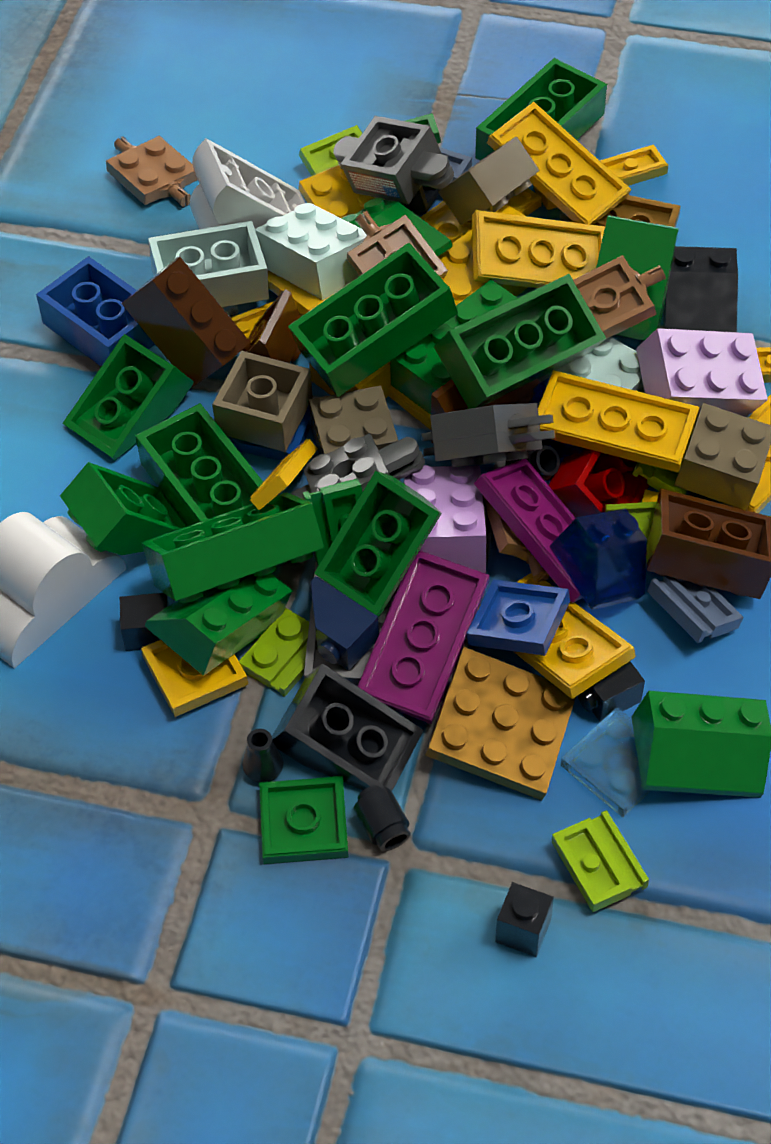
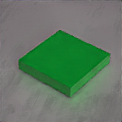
M343 776L259 782L264 864L349 858Z

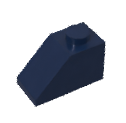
M315 576L310 582L318 651L327 662L331 664L338 663L349 671L376 643L379 636L378 616Z

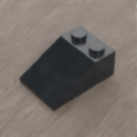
M675 246L663 309V329L737 332V248Z
M321 664L305 677L272 735V740L280 751L313 770L330 777L343 776L344 783L361 790L378 785L380 788L388 787L392 791L424 730L329 667Z

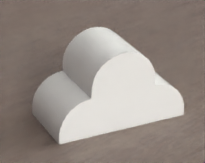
M207 138L203 140L194 153L192 164L199 184L191 195L190 208L199 229L252 221L256 229L266 224L269 219L281 217L294 211L298 205L305 204L300 190Z
M19 512L7 517L0 523V658L14 669L126 570L125 562L120 556L108 551L99 552L86 541V532L63 516L52 517L42 522L28 512Z

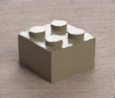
M516 136L476 163L446 187L438 191V193L460 225H463L472 219V214L476 210L496 212L509 202L508 200L530 187L532 183L529 178L540 170Z
M241 351L212 404L215 422L228 437L286 452L309 406V399H313L310 369Z
M381 385L345 392L339 397L334 394L309 399L311 429L319 455L328 454L344 446L351 439L363 437L369 433L378 450L398 441Z
M703 403L674 486L747 510L759 484L771 445V425Z

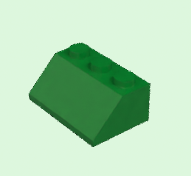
M375 471L314 574L379 617L442 513L424 496L395 477Z
M271 573L263 576L250 574L239 578L240 583L231 588L217 589V587L203 591V596L195 601L180 603L178 600L148 619L145 627L204 676L261 636L283 614L292 590Z
M648 690L631 716L643 790L761 798L764 794L771 752V724L766 700Z

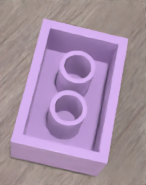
M657 328L636 348L646 394L698 406L699 412L702 404L706 403L745 417L768 400L753 333Z
M424 465L421 470L404 477V484L424 496L442 513L420 551L486 573V527L483 494L474 485L481 476L480 465L461 467H430Z

